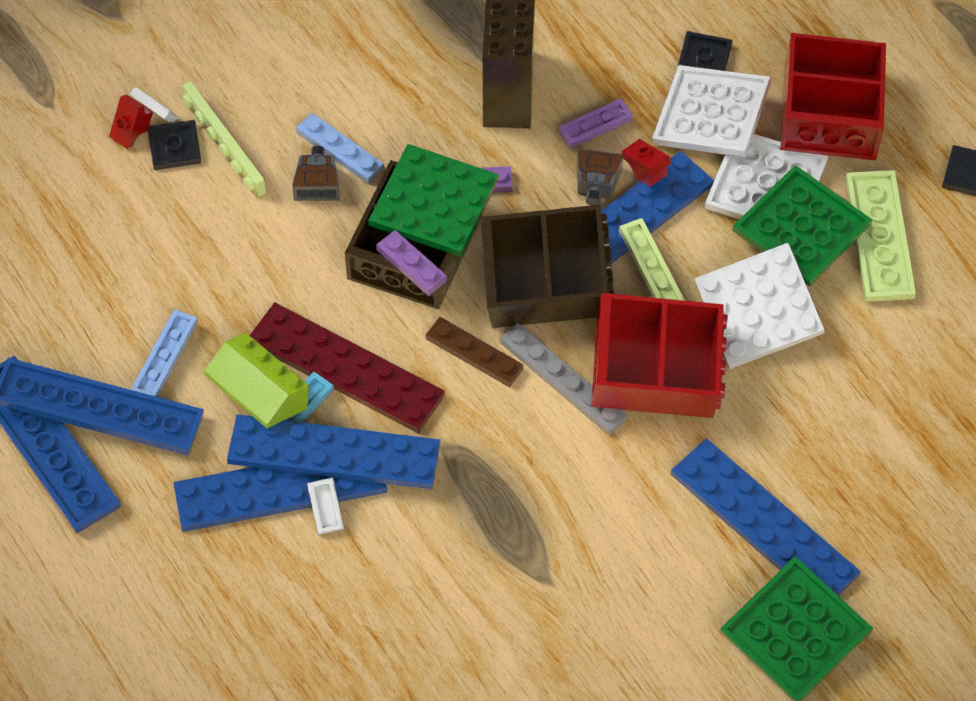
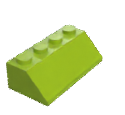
M247 333L225 341L204 370V375L266 428L308 409L309 385Z

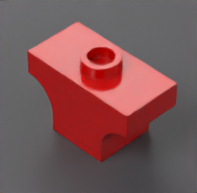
M127 94L120 96L109 137L126 149L132 147L135 140L141 134L148 132L154 111Z
M640 138L621 151L623 159L631 166L635 178L647 186L651 187L668 175L667 166L671 164L669 155Z

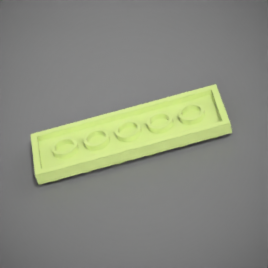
M895 170L846 173L845 179L849 203L872 219L871 226L856 240L865 302L915 299L916 291Z

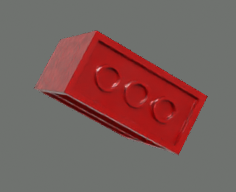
M791 33L784 68L780 150L877 160L884 131L886 43Z
M601 293L596 317L591 407L713 418L716 409L721 408V399L724 398L725 383H722V375H725L726 360H723V352H726L727 337H724V329L727 328L728 314H723L724 304Z

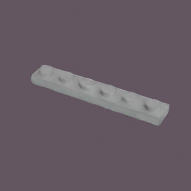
M519 323L500 338V344L608 436L627 421V415L622 410L591 407L592 385Z

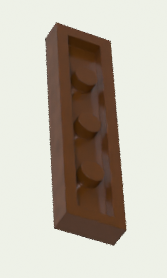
M439 317L426 333V340L509 388L523 371L522 363L442 317Z

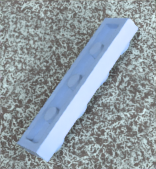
M313 113L296 127L297 134L314 146L324 147L325 154L333 155L336 162L367 184L384 170V163Z
M174 309L131 390L156 397L159 396L198 324L197 317Z

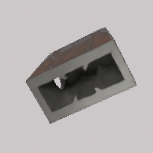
M313 146L310 155H301L299 157L292 184L294 201H340L335 159L333 155H325L324 147Z
M578 148L577 191L579 195L586 196V203L588 205H599L601 198H612L623 168L622 154Z

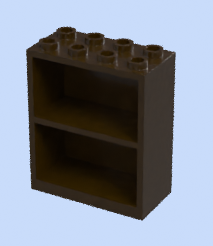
M486 0L482 56L483 127L531 129L535 0Z
M390 160L345 251L347 279L439 310L481 221V217L461 257L405 238L447 276V282L428 296L377 251V244L390 233L369 226L368 220L398 163Z
M600 204L481 217L486 302L492 328L515 326L517 323L529 325L596 318L601 293L615 294L607 213H602Z

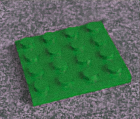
M407 144L368 220L369 226L389 233L396 230L404 238L461 257L497 185L499 174Z
M795 165L733 225L732 231L762 253L788 243L803 280L810 287L871 226L872 219Z
M796 556L720 628V632L792 701H802L873 631V627Z

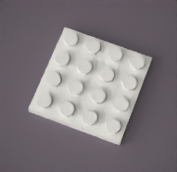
M679 65L652 137L653 145L746 157L771 85L770 77Z
M754 134L746 157L725 154L705 202V209L740 219L795 165L820 182L828 157L820 154L780 150L779 141Z
M788 243L694 278L703 302L724 304L723 314H728L727 328L724 329V337H727L726 352L723 353L730 369L825 333Z

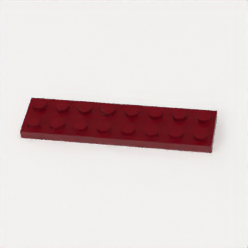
M276 302L273 303L249 335L279 361L308 376L313 372L317 373L334 386V390L418 434L445 397V390Z

